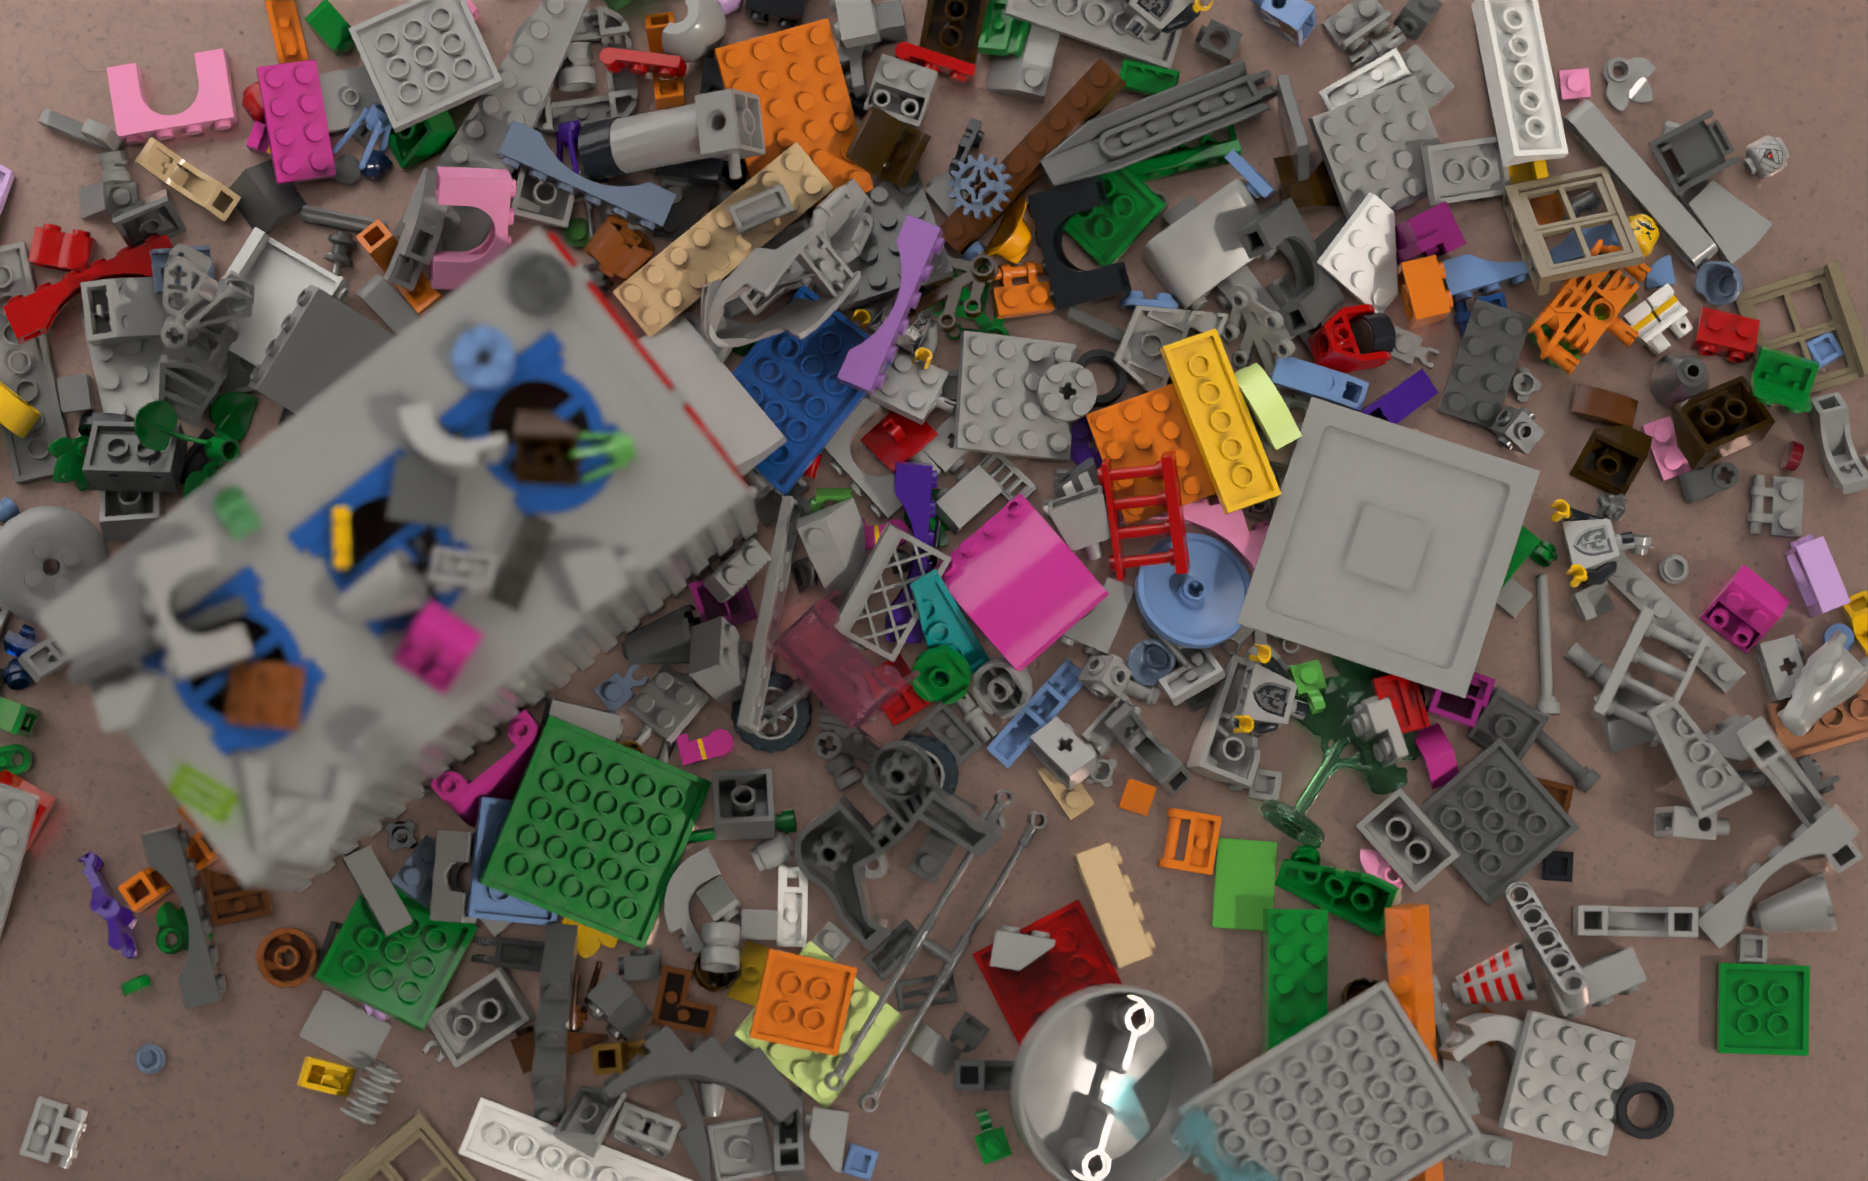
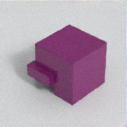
M1446 201L1395 226L1396 247L1398 249L1396 252L1397 264L1422 252L1425 257L1431 255L1439 257L1467 244Z
M706 578L689 584L702 623L723 616L731 625L736 627L758 619L747 585H744L739 592L724 603H719L703 585L702 582Z
M1474 672L1465 698L1429 687L1432 690L1426 705L1427 715L1467 730L1474 728L1481 707H1487L1496 679Z

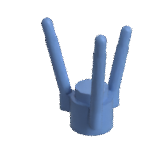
M374 103L371 108L365 106L361 116L332 149L333 153H337L366 120V127L373 133L359 165L361 170L365 169L379 134L383 133L380 152L385 155L392 125L383 105Z

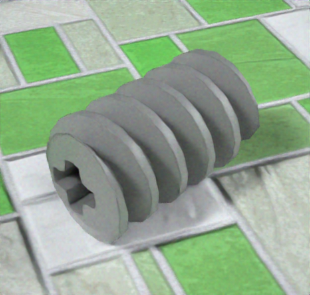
M373 1057L371 1059L376 1066H365V1070L370 1074L369 1078L363 1076L358 1078L364 1085L363 1088L354 1086L352 1088L357 1098H346L351 1108H340V1111L362 1124H375L377 1122L372 1113L381 1114L383 1112L378 1102L388 1103L389 1098L384 1092L394 1093L395 1087L391 1082L400 1083L402 1080L393 1068Z

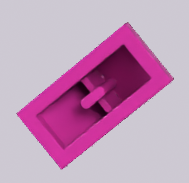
M1439 723L1411 733L1432 789L1445 785L1459 773L1454 750Z

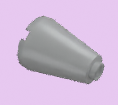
M401 549L391 552L339 596L336 611L343 622L348 621L351 625H357L419 610L427 606L426 603L429 602L427 587L420 572L414 574L409 567L414 564L409 555Z
M1824 872L1817 873L1756 903L1757 909L1752 910L1756 928L1762 927L1763 932L1838 931Z

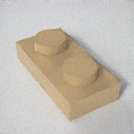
M1045 766L1037 771L1070 821L1095 804L1081 782L1069 791Z

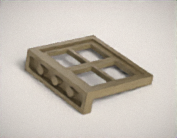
M1606 166L1504 186L1502 206L1537 296L1548 294L1551 282L1642 264L1643 254ZM1596 186L1606 212L1576 218L1566 191ZM1558 193L1569 220L1538 225L1528 199ZM1611 224L1621 251L1591 256L1581 229ZM1574 231L1584 258L1554 264L1544 237Z
M1834 261L1826 264L1824 267L1742 292L1738 299L1734 301L1738 315L1757 319L1753 305L1783 296L1795 331L1764 341L1759 326L1755 353L1752 356L1754 364L1756 363L1761 346L1779 349L1794 343H1799L1803 358L1812 360L1805 340L1835 331L1840 347L1844 352L1843 356L1847 367L1818 377L1816 374L1810 395L1868 377V346L1839 261ZM1819 284L1831 321L1801 330L1789 293ZM1774 402L1773 405L1768 406L1770 408L1780 404Z
M419 1108L332 1181H368L380 1170L390 1181H405L390 1162L420 1137L441 1163L419 1181H430L445 1167L457 1181L478 1180L427 1121L426 1115Z

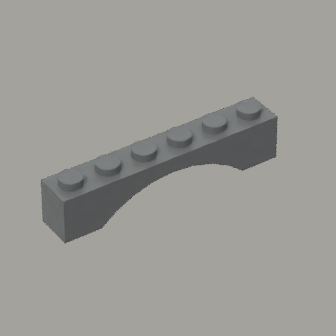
M181 823L145 831L141 837L148 864L171 884L180 898L187 916L189 951L184 969L178 979L185 1009L221 1001L224 997V992L227 991V984L224 974H219L216 963L220 962L219 952L216 945H211L209 934H212V925L209 916L204 917L201 905H205V897L202 888H197L194 878V876H198L196 862L194 858L189 859L187 847H190V838L186 829L182 830Z

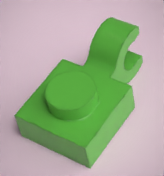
M1319 659L1290 666L1289 673L1292 682L1297 684V697L1306 695L1312 715L1323 712L1326 706L1320 691L1326 690L1327 685Z

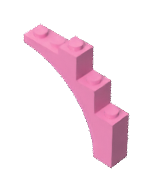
M1207 498L1183 506L1185 524L1209 532L1229 545L1254 573L1269 527L1268 521L1252 525L1253 530L1248 531L1242 509L1225 515L1218 498L1213 500V506H1209ZM1118 510L1119 524H1123L1125 522L1122 513ZM1168 512L1148 520L1169 519Z

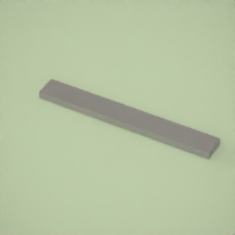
M782 496L771 551V561L768 566L737 726L747 733L758 734L798 535L797 520L801 518L803 505L792 496Z

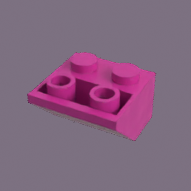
M1742 564L1725 583L1700 618L1747 654L1781 618L1790 599L1746 565Z
M431 600L413 622L392 661L443 695H446L485 635Z

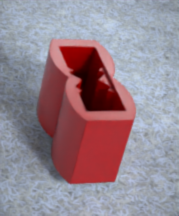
M44 223L43 228L35 227L28 262L31 265L65 272L78 270L79 273L90 268L89 264L93 262L97 243L94 238L90 237V232L73 229L72 233L61 232L62 227Z

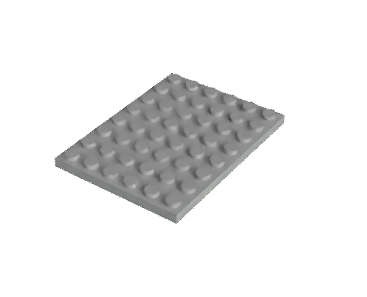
M1385 980L1178 1106V1110L1223 1181H1408L1482 1136Z

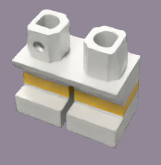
M1669 283L1621 318L1635 331L1639 332L1637 338L1634 337V339L1641 348L1646 345L1656 356L1671 346L1662 334L1668 327L1678 340L1693 329L1685 316L1689 311L1677 300L1674 295L1675 292Z

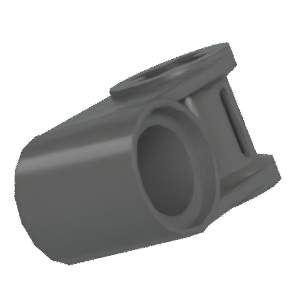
M1724 462L1679 475L1687 504L1713 496L1715 493L1735 486L1739 480L1737 467L1732 463ZM1721 469L1723 473L1729 472L1730 478L1726 480V483L1724 480L1719 481L1717 475L1721 474Z

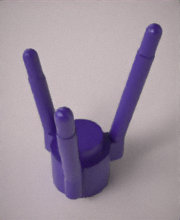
M575 120L557 124L558 131L555 132L557 141L556 157L563 163L564 142V147L569 148L573 172L579 175L575 146L578 145L581 121Z

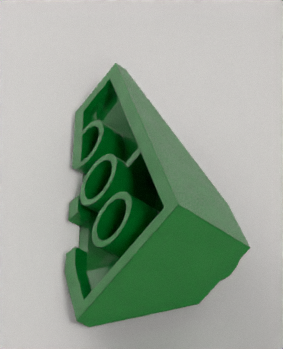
M446 110L397 133L391 127L388 145L400 167L407 169L442 152L453 140L458 129Z

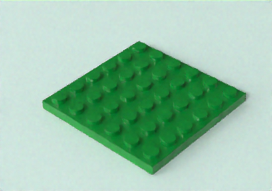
M547 714L478 883L644 949L665 899L669 881L678 867L712 782Z

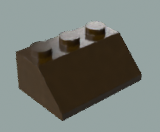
M1743 375L1675 403L1671 407L1677 447L1693 470L1763 440L1775 423V420L1764 404L1759 402L1756 396L1753 395L1752 387Z

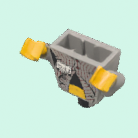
M920 287L919 292L922 293L921 297L931 292L925 287ZM898 294L871 302L863 309H857L850 320L860 321L862 323L860 326L862 330L868 325L867 332L873 335L886 321L895 305ZM929 309L918 314L917 320L909 324L905 335H899L895 344L898 349L914 356L912 364H915L917 360L924 361L926 363L924 369L929 368L932 355L938 345V325L933 320L934 313Z

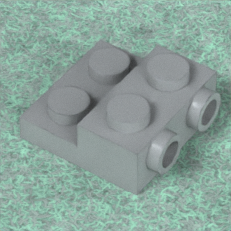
M1374 696L1354 706L1355 713L1352 715L1353 731L1357 737L1360 736L1362 743L1374 740L1373 752L1377 761H1381L1383 768L1393 765L1409 755L1389 697L1379 700L1378 696Z

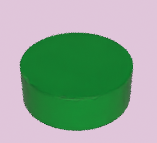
M144 974L122 983L120 988L123 995L128 996L151 986L152 983L149 976Z

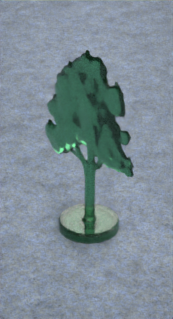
M1333 656L1332 663L1340 674L1338 677L1325 679L1327 688L1324 691H1320L1326 708L1323 709V712L1312 715L1308 705L1305 718L1303 720L1295 718L1314 735L1322 738L1320 743L1324 754L1319 768L1294 807L1274 799L1265 800L1260 808V813L1279 831L1303 845L1312 846L1315 849L1321 848L1326 835L1314 821L1306 816V813L1330 776L1339 768L1349 767L1362 772L1371 791L1378 795L1394 792L1400 787L1403 789L1408 782V770L1405 767L1399 768L1395 763L1383 768L1381 761H1377L1373 752L1374 740L1362 743L1360 736L1357 737L1352 728V715L1355 713L1354 706L1361 704V701L1375 696L1371 681L1391 674L1337 656ZM1419 684L1420 691H1421L1422 698H1423L1424 705H1425V700H1426V699H1425V696H1424V690H1423V688H1422V684ZM1295 696L1294 698L1296 700L1308 703L1306 697L1302 698V696ZM1416 731L1402 734L1409 755L1401 760H1415L1420 755L1415 742L1418 734ZM1330 739L1334 741V744L1331 748L1328 747V742ZM1352 744L1357 749V754L1353 757L1339 758L1346 745Z

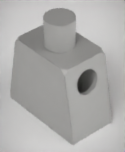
M1097 485L1048 502L1049 514L1071 551L1084 548L1088 560H1096L1105 555L1101 542L1111 538L1102 485Z
M612 546L561 557L585 616L627 592L630 588L625 576L642 569L636 552L617 558Z
M1679 806L1655 808L1654 837L1696 841L1715 840L1716 835H1728L1730 822L1728 818L1717 817V811L1702 819H1698L1693 808Z

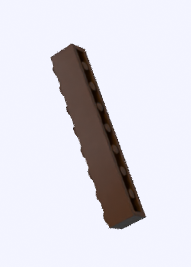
M1100 58L1001 162L1006 166L1002 174H1010L1012 177L1006 184L1013 187V191L1005 193V196L1010 199L1009 203L1003 201L1000 203L1003 211L999 212L993 209L992 218H988L983 212L981 218L976 219L973 211L967 217L963 214L965 207L959 210L956 209L940 226L943 233L942 237L956 251L963 255L1045 171L1040 160L1087 121L1094 119L1127 85L1124 80ZM992 171L989 174V178L998 181L996 174ZM982 182L975 190L980 193L981 188H986V184ZM993 194L986 204L990 203L997 194ZM969 195L965 200L972 205L971 195Z

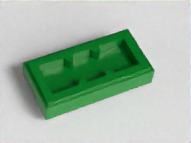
M1123 58L1119 76L1127 84L1122 90L1152 96L1177 86L1180 71Z

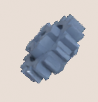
M980 153L978 160H975L972 155H968V163L966 165L958 161L960 170L958 172L951 170L950 172L955 177V180L947 182L949 187L954 188V191L948 194L949 198L958 199L954 207L958 210L965 207L963 214L967 217L973 211L976 219H980L983 212L988 218H992L993 209L1002 212L1000 203L1002 201L1009 203L1010 201L1005 196V193L1013 191V187L1006 184L1007 181L1012 179L1011 175L1002 174L1006 166L1003 163L996 166L997 159L993 156L987 162L986 156ZM988 168L994 171L998 181L989 178ZM974 169L973 173L967 179H964L965 175ZM981 180L986 184V188H981L979 193L974 189V185H979ZM962 191L971 195L972 205L964 199ZM993 194H997L990 203L986 204Z

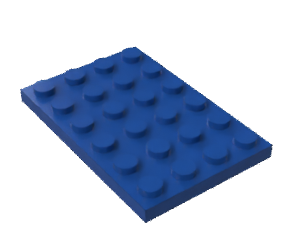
M803 284L788 304L796 297L816 301L820 297ZM835 310L817 329L803 339H797L787 332H782L757 341L732 373L787 440L756 465L760 473L784 496L789 493L867 395L841 384L837 378L848 351L870 337L868 333L838 310ZM887 362L884 372L890 366L891 363Z

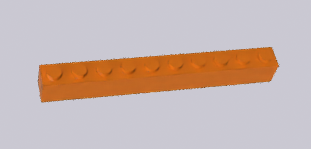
M1402 903L1385 908L1389 988L1437 1063L1429 904ZM1443 1160L1408 1181H1444Z

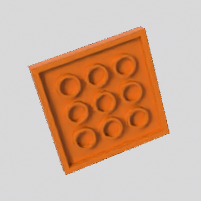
M1173 383L1086 414L1085 417L1101 460L1103 462L1105 458H1110L1112 469L1157 464V461H1161L1163 452L1175 451L1183 506L1216 495ZM1158 476L1114 481L1116 498L1159 494L1161 490H1165L1164 479H1159ZM1162 505L1120 511L1126 527L1167 513L1168 509L1162 508Z

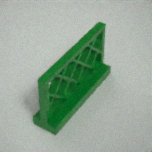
M1234 124L1223 128L1228 131L1230 140L1218 142L1210 137L1212 134L1210 133L1200 137L1202 141L1198 147L1189 148L1182 144L1172 148L1167 154H1157L1128 167L1143 182L1229 164L1230 162L1225 156L1232 149L1241 156L1242 150L1239 140H1237Z

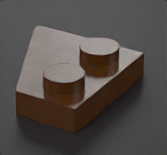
M202 870L213 927L274 915L269 890L244 887L237 877L211 870Z

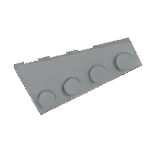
M1674 698L1646 711L1698 819H1702L1754 793Z

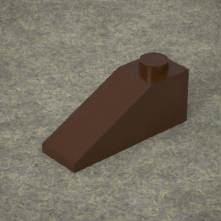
M532 1025L516 1031L517 1038L510 1040L523 1074L532 1071L536 1046L535 1030H533ZM569 1031L567 1056L590 1048L591 1045H597L610 1040L608 1034Z

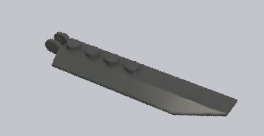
M1243 59L1087 121L1041 159L1040 163L1053 186L1115 172L1270 110V106L1264 102L1277 96V86L1273 85L1258 91L1256 87L1266 83L1271 78L1269 70H1265L1251 76L1247 75Z

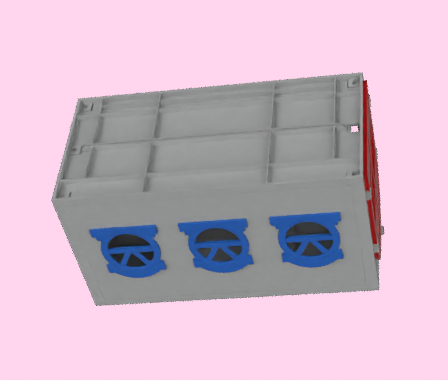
M538 226L35 617L74 667L153 633L152 629L156 628L154 621H143L140 619L142 587H136L130 571L131 568H134L133 563L136 557L210 534L220 565L215 571L182 581L177 585L174 622L178 623L238 596H242L248 605L249 611L241 616L255 619L272 631L251 648L253 655L245 661L256 662L278 644H281L286 654L288 665L306 667L299 731L227 724L226 717L210 710L204 705V702L229 683L231 665L227 666L194 692L189 679L176 683L174 676H168L163 663V659L167 658L164 649L86 683L97 696L101 694V688L115 683H119L120 687L132 684L130 678L140 674L149 673L150 677H161L162 684L143 723L125 729L124 732L244 887L287 893L297 892L299 894L312 884L310 879L320 873L324 875L336 865L334 860L340 855H345L346 857L360 846L357 843L364 836L371 838L382 830L383 826L381 823L387 818L395 819L407 810L406 803L412 799L418 801L431 791L428 786L436 778L445 772H454L452 767L457 763L463 762L465 764L478 754L475 749L483 743L488 746L501 736L499 731L506 725H509L510 721L530 706L534 709L539 707L547 700L548 696L546 694L554 687L560 690L572 680L570 675L577 669L583 672L595 662L593 658L600 651L607 653L619 643L617 638L623 633L630 634L636 631L642 625L640 620L646 615L650 614L653 617L665 608L664 601L673 595L674 598L682 595L689 589L687 583L697 577L700 580L712 571L711 564L718 559L722 562L725 561L736 551L734 546L743 540L745 543L749 539L756 537L759 534L757 528L761 525L753 499L758 495V491L754 486L748 487L724 449L689 405L688 398L678 386L675 387L604 298L593 284L592 277L582 264L578 265L553 232L546 236ZM547 253L554 255L564 262L571 274L573 288L570 299L562 309L552 315L538 317L527 314L517 307L510 295L509 277L511 270L520 259L529 254ZM480 325L496 328L503 332L510 339L515 349L516 365L513 375L503 386L493 390H476L466 386L456 375L453 362L451 361V353L460 336ZM489 351L486 353L479 352L476 364L480 366L484 363L488 366L492 362L489 358L492 353ZM529 380H542L557 384L570 392L574 397L554 412L556 416L566 421L582 408L589 421L590 433L613 434L622 432L623 436L631 434L636 459L628 460V467L618 468L584 483L582 482V477L616 462V460L610 461L608 453L588 455L580 465V486L517 484L516 475L507 469V466L515 461L514 443L507 448L508 457L502 458L501 461L494 464L478 463L479 476L459 477L452 527L433 526L438 538L439 547L497 555L499 560L492 595L484 594L483 598H474L464 595V591L452 589L450 594L437 592L440 606L485 635L448 693L443 695L392 661L413 622L425 607L357 625H351L348 621L343 622L336 611L338 597L391 552L401 549L409 555L414 563L418 564L416 559L418 553L414 548L406 545L429 528L430 525L411 523L346 574L344 569L340 570L333 567V555H335V552L333 551L332 525H335V521H332V509L334 507H348L350 512H352L367 500L390 497L396 456L417 458L405 440L398 408L430 402L436 426L444 435L454 440L470 441L489 436V419L492 408L497 399L515 384ZM579 440L580 450L607 446L606 442L608 441ZM240 486L262 520L263 525L240 540L235 541L216 513L213 501L216 500V496L224 489L229 487L234 489ZM606 546L614 548L617 558L636 552L642 569L625 576L630 589L585 616L561 557ZM388 716L393 717L405 728L409 735V740L400 753L393 760L387 762L385 766L375 770L370 769L358 759V755L354 752V746L363 733L378 720ZM242 756L272 760L268 794L333 802L337 769L368 773L364 785H362L356 801L349 811L324 864L258 856L241 762Z

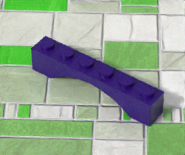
M895 461L893 491L903 504L909 517L913 537L933 547L934 530H929V518H935L936 501L931 500V488H937L938 473L932 470L933 465L931 463ZM917 546L919 554L927 552L924 549ZM927 556L922 557L921 562L925 574L932 571V559H927ZM917 559L912 560L906 579L921 575ZM913 582L906 584L910 600L914 599L910 584ZM903 587L890 606L907 601ZM915 603L912 604L913 611L916 609ZM908 605L891 610L896 626L908 623L911 618ZM888 611L885 616V629L892 627ZM919 618L905 643L922 644L923 632ZM904 628L897 630L899 637L901 636ZM894 631L884 634L886 642H897Z

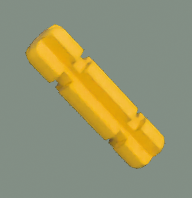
M334 507L332 509V521H335V525H332L333 551L335 552V555H333V567L340 570L351 568V556L348 555V551H351L350 525H348L350 510L348 507Z

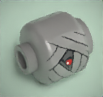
M1766 135L1746 147V158L1743 160V163L1751 175L1756 174L1760 178L1766 179L1786 168L1787 159L1790 157V154L1781 138Z

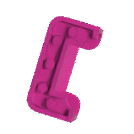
M526 709L514 717L507 728L508 735L516 747L472 782L471 780L466 781L459 773L451 771L445 772L430 783L442 800L468 826L476 828L479 797L511 801L514 797L542 729L540 723Z

